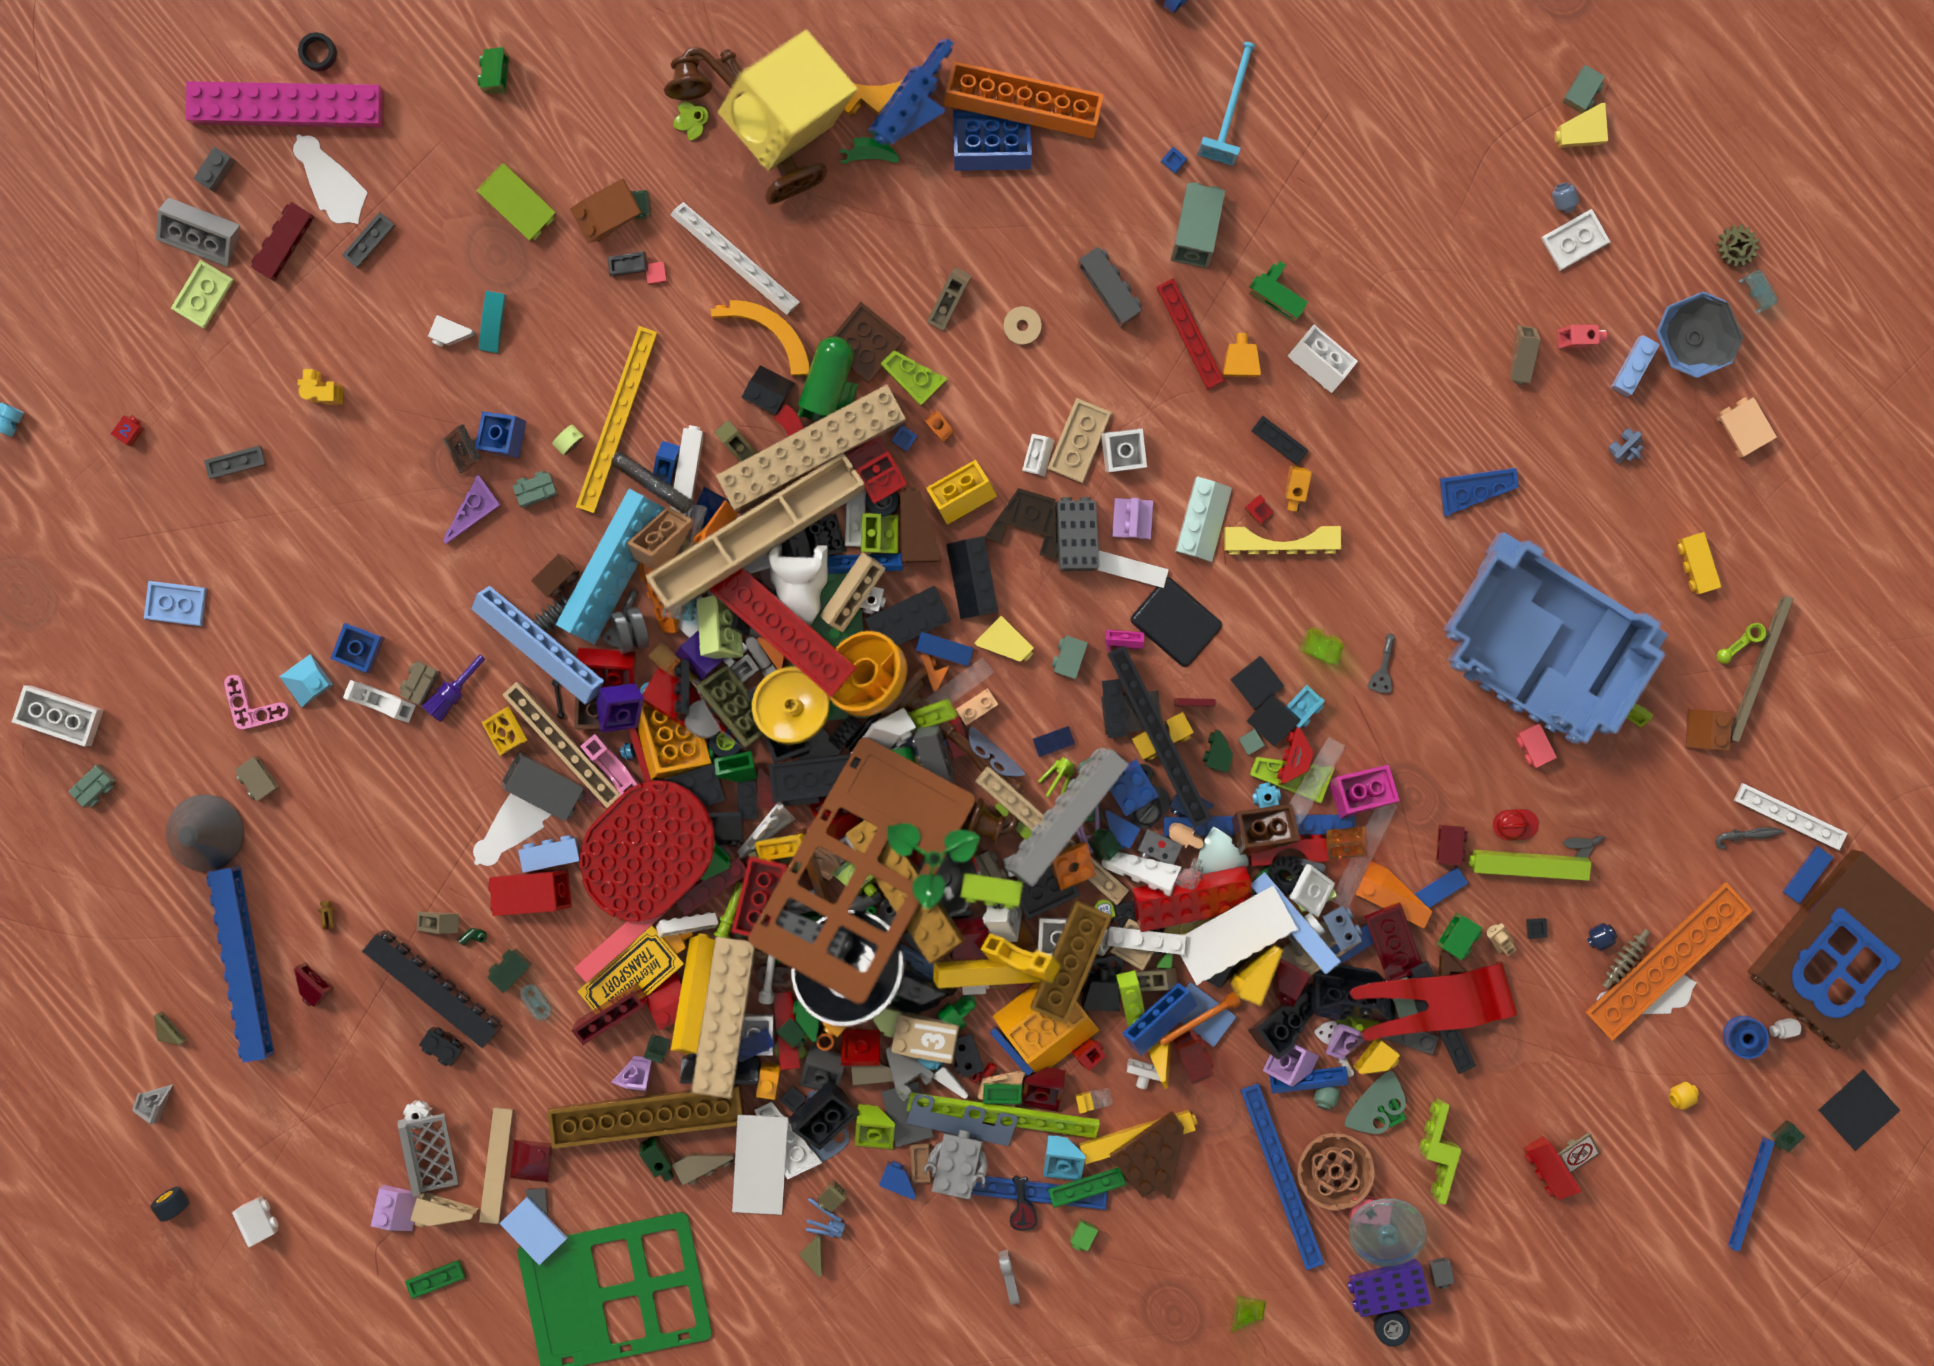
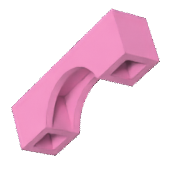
M594 734L580 746L590 759L604 771L621 795L631 787L640 784L599 734Z

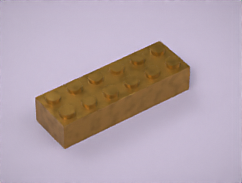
M1074 901L1052 953L1053 958L1061 967L1052 983L1041 979L1030 1009L1067 1024L1112 918L1111 914L1080 901Z

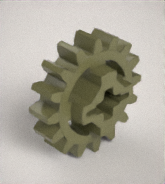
M1732 225L1730 230L1726 228L1723 230L1724 234L1718 236L1721 241L1716 243L1717 246H1720V249L1716 252L1722 253L1720 260L1727 259L1726 265L1732 262L1733 267H1736L1738 263L1742 267L1745 265V261L1749 264L1752 262L1751 257L1757 256L1754 251L1760 248L1755 245L1759 239L1753 238L1756 234L1755 232L1749 233L1750 227L1743 230V225H1739L1737 229L1735 225ZM1730 236V242L1728 245H1726V241ZM1735 244H1740V245L1744 244L1743 246H1741V248H1739V247H1736V248L1733 247V248H1731V247L1734 246ZM1749 247V252L1746 255V249Z

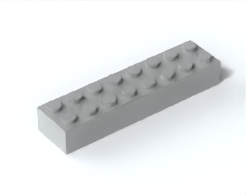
M1100 748L1092 753L1090 762L1081 767L1078 777L1072 779L1067 785V791L1058 796L1055 800L1056 804L1052 809L1046 811L1043 816L1044 820L1040 825L1037 824L1032 829V835L1028 840L1025 839L1020 844V850L1017 854H1013L1008 859V865L1005 868L1021 882L1031 886L1036 883L1129 764L1113 750Z

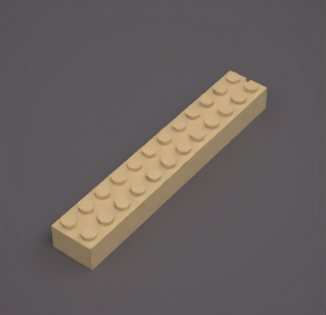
M844 453L648 574L646 576L648 583L670 614L864 492V482L857 472L853 470V466Z

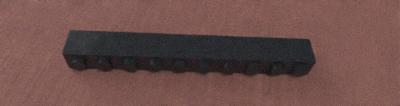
M1125 645L1108 653L1107 656L1193 827L1195 828L1211 820Z

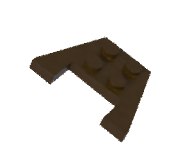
M1018 488L984 538L1001 543L1007 524L1045 535L1039 555L1056 560L1055 499Z

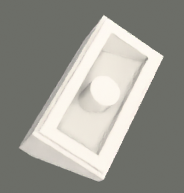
M1032 434L1022 471L1045 476L1054 439Z

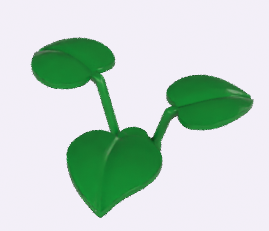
M901 823L890 825L887 828L888 842L895 853L901 856H908L914 848L926 856L925 861L931 866L929 876L920 874L914 879L912 884L914 896L925 909L933 907L941 899L945 890L943 878L939 875L932 876L935 867L942 863V857L949 852L951 859L954 861L965 862L973 856L980 837L973 832L954 830L944 838V844L948 849L942 853L937 851L927 853L916 846L920 841V833L914 825Z

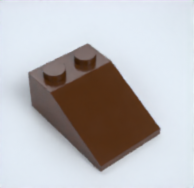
M1292 804L1237 811L1231 819L1239 855L1259 853L1300 841Z

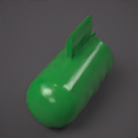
M827 337L818 344L798 403L800 406L798 411L799 418L805 417L819 421L853 403L859 384L846 381L853 362L854 351L845 339L841 337Z

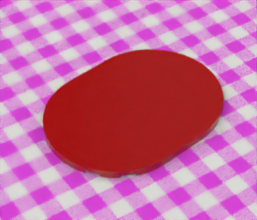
M648 781L625 791L590 826L583 839L581 853L579 854V868H581L583 885L593 902L607 914L630 922L650 920L667 912L703 877L711 863L715 846V834L708 811L695 794L685 787L669 781Z

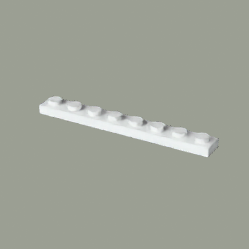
M683 202L673 210L671 216L677 222L684 226L786 315L797 307L799 301L688 205Z

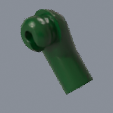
M470 928L458 938V941L463 946L471 940L483 943L487 939V933L482 929Z

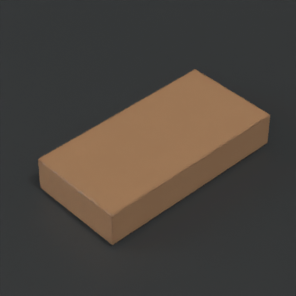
M929 1143L910 1144L912 1183L931 1182V1171H927L926 1175H924V1167L927 1165L930 1155Z

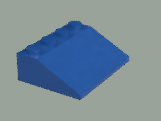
M966 110L953 111L954 171L1031 169V131L1029 124Z

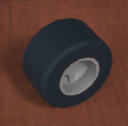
M1396 1310L1378 1314L1374 1321V1331L1383 1344L1396 1347L1408 1339L1410 1325L1406 1317Z

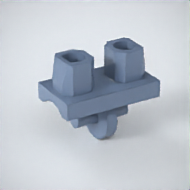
M1627 428L1621 435V438L1626 443L1621 446L1615 441L1609 446V451L1614 456V461L1618 465L1625 458L1629 462L1634 458L1637 460L1642 458L1640 452L1644 448L1639 445L1643 441L1642 433L1639 431L1635 433Z

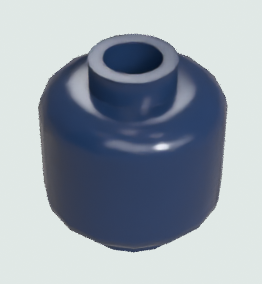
M1601 923L1589 930L1590 937L1587 940L1592 948L1596 947L1599 951H1603L1616 943L1615 938L1618 936L1611 924Z

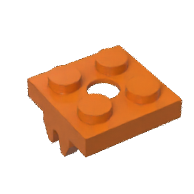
M1085 841L1060 851L1050 864L1060 890L1096 876L1088 845ZM1072 863H1078L1079 868L1076 871H1069V866Z

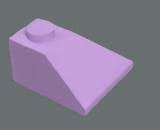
M1295 1044L1291 1050L1278 1060L1270 1054L1263 1071L1293 1087L1311 1074L1319 1055Z

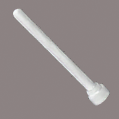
M768 955L764 988L761 989L758 1001L762 1004H772L774 1001V993L771 987L775 958Z

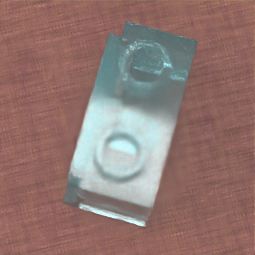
M1759 269L1739 280L1740 284L1744 281L1747 282L1751 289L1749 296L1756 298L1761 307L1755 310L1757 314L1778 303L1776 301L1778 298L1768 280Z

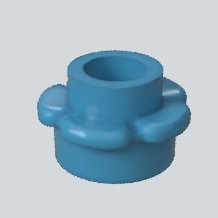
M625 742L623 744L624 747L620 749L621 756L630 761L636 758L633 744Z

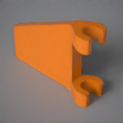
M724 500L707 526L695 535L693 541L698 544L735 521L738 512L733 509L728 501Z

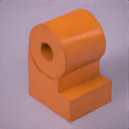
M938 410L924 420L926 425L942 442L954 433V430Z

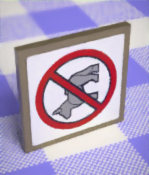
M1588 1132L1576 1141L1574 1139L1568 1141V1147L1558 1153L1568 1171L1572 1173L1600 1154V1151L1590 1132Z

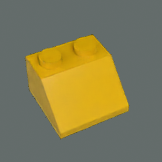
M1377 1038L1371 1042L1353 1067L1360 1074L1388 1071L1398 1064V1057L1400 1055Z

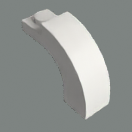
M352 680L349 681L343 696L346 700L373 708L409 723L416 706L398 696Z

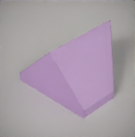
M1343 1024L1335 1025L1326 1054L1344 1060L1348 1054L1367 1040L1363 1039L1362 1032Z
M633 1056V1059L611 1083L626 1089L646 1091L649 1087L652 1058Z

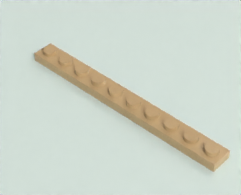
M987 767L975 781L1031 831L1044 820V815L990 767ZM1070 839L1062 850L1074 846L1076 843ZM1091 857L1096 876L1087 880L1110 901L1118 905L1129 890ZM1074 862L1071 864L1075 870L1079 868L1078 863Z

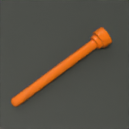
M1234 991L1229 993L1222 1003L1161 1038L1160 1044H1168L1227 1008L1234 1009L1241 1005L1238 995Z

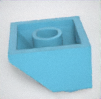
M311 654L279 676L302 708L333 686V683Z
M1048 1135L1043 1177L1074 1181L1081 1179L1085 1155L1068 1138Z

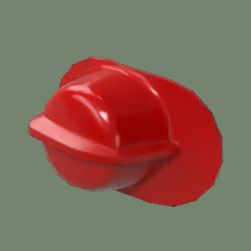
M1514 809L1498 813L1493 820L1492 826L1495 834L1503 840H1525L1536 834L1539 822L1536 815L1530 810Z

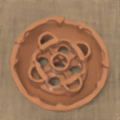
M1327 1133L1315 1138L1305 1147L1298 1161L1297 1175L1300 1187L1310 1201L1324 1209L1340 1210L1357 1205L1367 1196L1374 1182L1375 1170L1371 1154L1359 1140L1344 1133ZM1330 1153H1335L1336 1158L1334 1160L1328 1159ZM1350 1163L1352 1165L1351 1170H1344V1165ZM1333 1167L1338 1168L1337 1172L1333 1173L1331 1169ZM1324 1169L1325 1175L1318 1176L1317 1171ZM1334 1180H1341L1339 1187L1333 1185Z

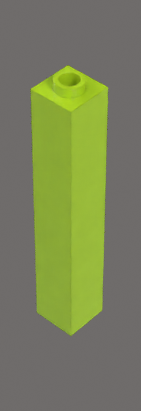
M1473 850V855L1469 856V867H1471L1474 873L1589 881L1591 861L1588 857Z

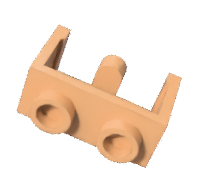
M987 688L958 707L956 711L965 725H968L997 706L998 703Z

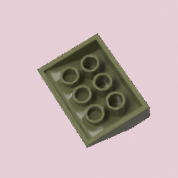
M728 665L696 686L744 747H747L763 736L753 717L752 705L747 695L748 690Z

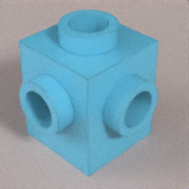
M1270 782L1259 784V788L1254 789L1255 793L1252 794L1253 802L1258 808L1279 805L1278 800H1281L1279 788L1276 789L1274 785H1270ZM1267 793L1271 795V799L1269 801H1266L1264 799V796Z

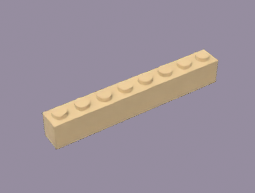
M516 682L503 694L504 698L606 808H609L621 796L606 774L520 682Z

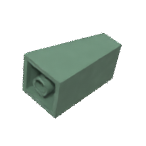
M1196 182L1187 183L1170 261L1203 268L1209 267L1214 251L1225 190L1215 186H1202Z

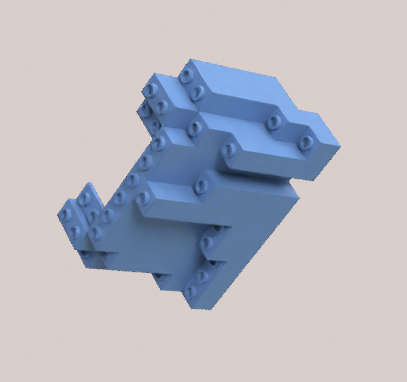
M1505 532L1498 533L1485 552L1487 555L1476 571L1478 573L1443 629L1447 633V638L1458 642L1447 659L1451 663L1450 667L1458 672H1463V677L1467 680L1479 682V687L1483 690L1495 692L1497 694L1496 698L1509 703L1508 707L1512 710L1529 713L1530 719L1537 723L1539 721L1545 723V728L1553 733L1556 731L1566 734L1565 738L1574 744L1587 743L1595 730L1602 734L1616 733L1664 657L1665 653L1659 649L1668 634L1659 629L1661 623L1646 613L1635 614L1542 556L1545 550L1528 540L1519 542Z

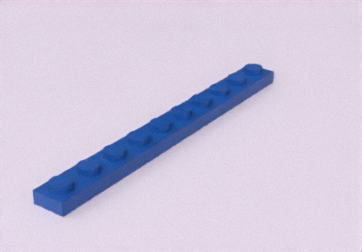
M1339 814L1295 815L1299 834H1356L1355 815L1341 819ZM1210 816L1211 820L1194 828V833L1199 836H1207L1213 827L1224 832L1226 835H1235L1231 820L1233 816ZM1163 817L1164 836H1170L1169 827L1175 822L1182 823L1190 828L1193 827L1189 817Z
M1259 1083L1240 1089L1305 1269L1309 1270L1323 1265L1322 1255Z

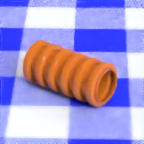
M822 1030L818 1034L816 1041L818 1048L823 1051L831 1049L835 1036H830L825 1030ZM827 1036L830 1038L831 1043L823 1044L820 1038Z

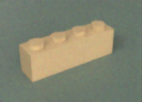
M862 552L820 616L829 625L844 632L886 568L877 560Z

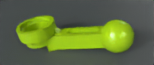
M1760 623L1750 624L1740 639L1727 649L1718 651L1716 655L1717 660L1722 664H1727L1732 660V656L1749 642L1762 641L1766 636L1765 627ZM1752 628H1756L1759 631L1757 638L1751 636Z

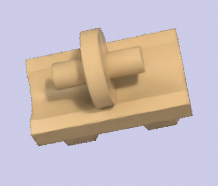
M1502 923L1488 928L1487 937L1499 954L1504 952L1508 957L1516 951L1513 945L1514 941Z

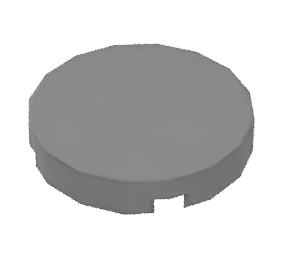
M704 701L694 702L689 707V714L685 718V725L690 733H693L698 738L708 739L714 737L720 731Z

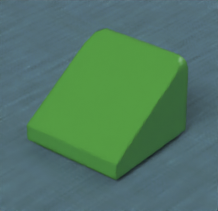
M1164 953L1156 967L1171 968L1173 954Z

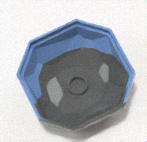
M1704 291L1667 306L1656 331L1670 367L1695 378L1732 364L1744 338L1729 302Z

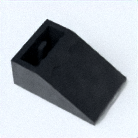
M836 514L822 517L781 543L784 557L814 558L815 548L821 545L828 547V556L846 551Z

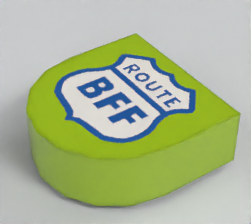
M1101 899L1095 904L1094 908L1115 917L1114 907L1109 900Z

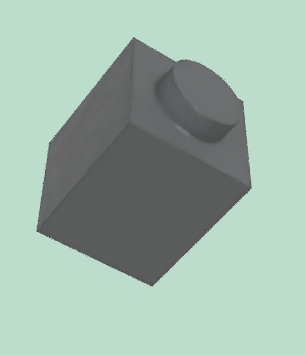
M1447 1257L1428 1261L1432 1282L1435 1287L1443 1289L1455 1283L1450 1260Z

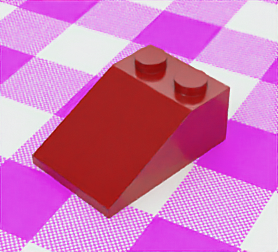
M677 970L647 996L648 1007L659 1030L676 1022L682 981Z

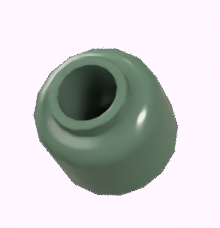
M1336 1086L1317 1088L1313 1100L1318 1108L1331 1111L1332 1108L1337 1107L1341 1091Z

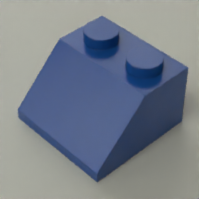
M482 411L475 449L501 456L519 458L527 421L513 415Z

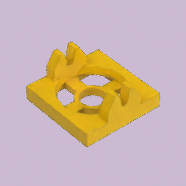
M509 706L481 722L499 756L527 741ZM499 718L507 719L509 725L502 724ZM500 727L505 730V737L500 734ZM511 730H513L515 734V739L513 743L509 737Z

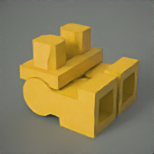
M303 369V379H298V385L300 386L299 395L303 399L313 403L321 402L326 405H343L342 385L326 381V383L321 382V372H317L315 369Z

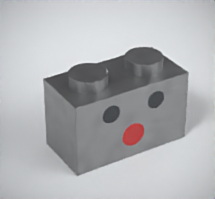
M1146 829L1137 850L1141 852L1140 856L1150 859L1152 856L1158 859L1159 862L1174 865L1182 844Z

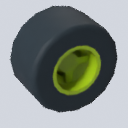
M721 730L714 737L709 738L711 750L719 757L738 754L742 749Z

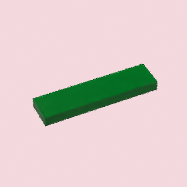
M1117 1167L1048 1189V1193L1054 1209L1124 1187L1127 1184L1122 1171Z

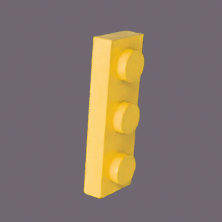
M804 834L759 840L754 844L758 856L771 860L791 857L795 855L802 843Z

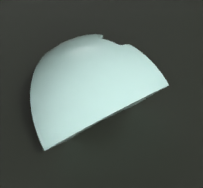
M1213 827L1200 850L1196 865V875L1240 866L1247 867L1250 863L1246 854L1239 855L1238 848L1231 843L1232 839L1228 835Z

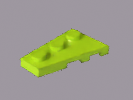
M895 350L880 363L919 406L948 379Z

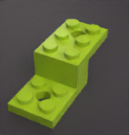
M1436 1098L1435 1102H1432L1429 1112L1432 1114L1430 1121H1426L1424 1128L1426 1135L1425 1139H1421L1419 1150H1421V1154L1426 1159L1439 1163L1436 1169L1438 1177L1436 1182L1432 1184L1431 1193H1433L1432 1197L1438 1203L1446 1205L1461 1148L1454 1142L1440 1139L1450 1105L1444 1100Z

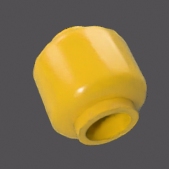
M1683 1082L1671 1088L1669 1101L1674 1108L1685 1110L1697 1104L1699 1091L1696 1086Z

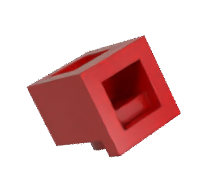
M1091 1039L1086 1041L1076 1051L1071 1052L1081 1066L1088 1071L1106 1057L1102 1052L1103 1046L1097 1040L1094 1042Z

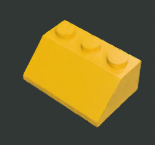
M976 460L926 488L947 525L997 497L990 481Z

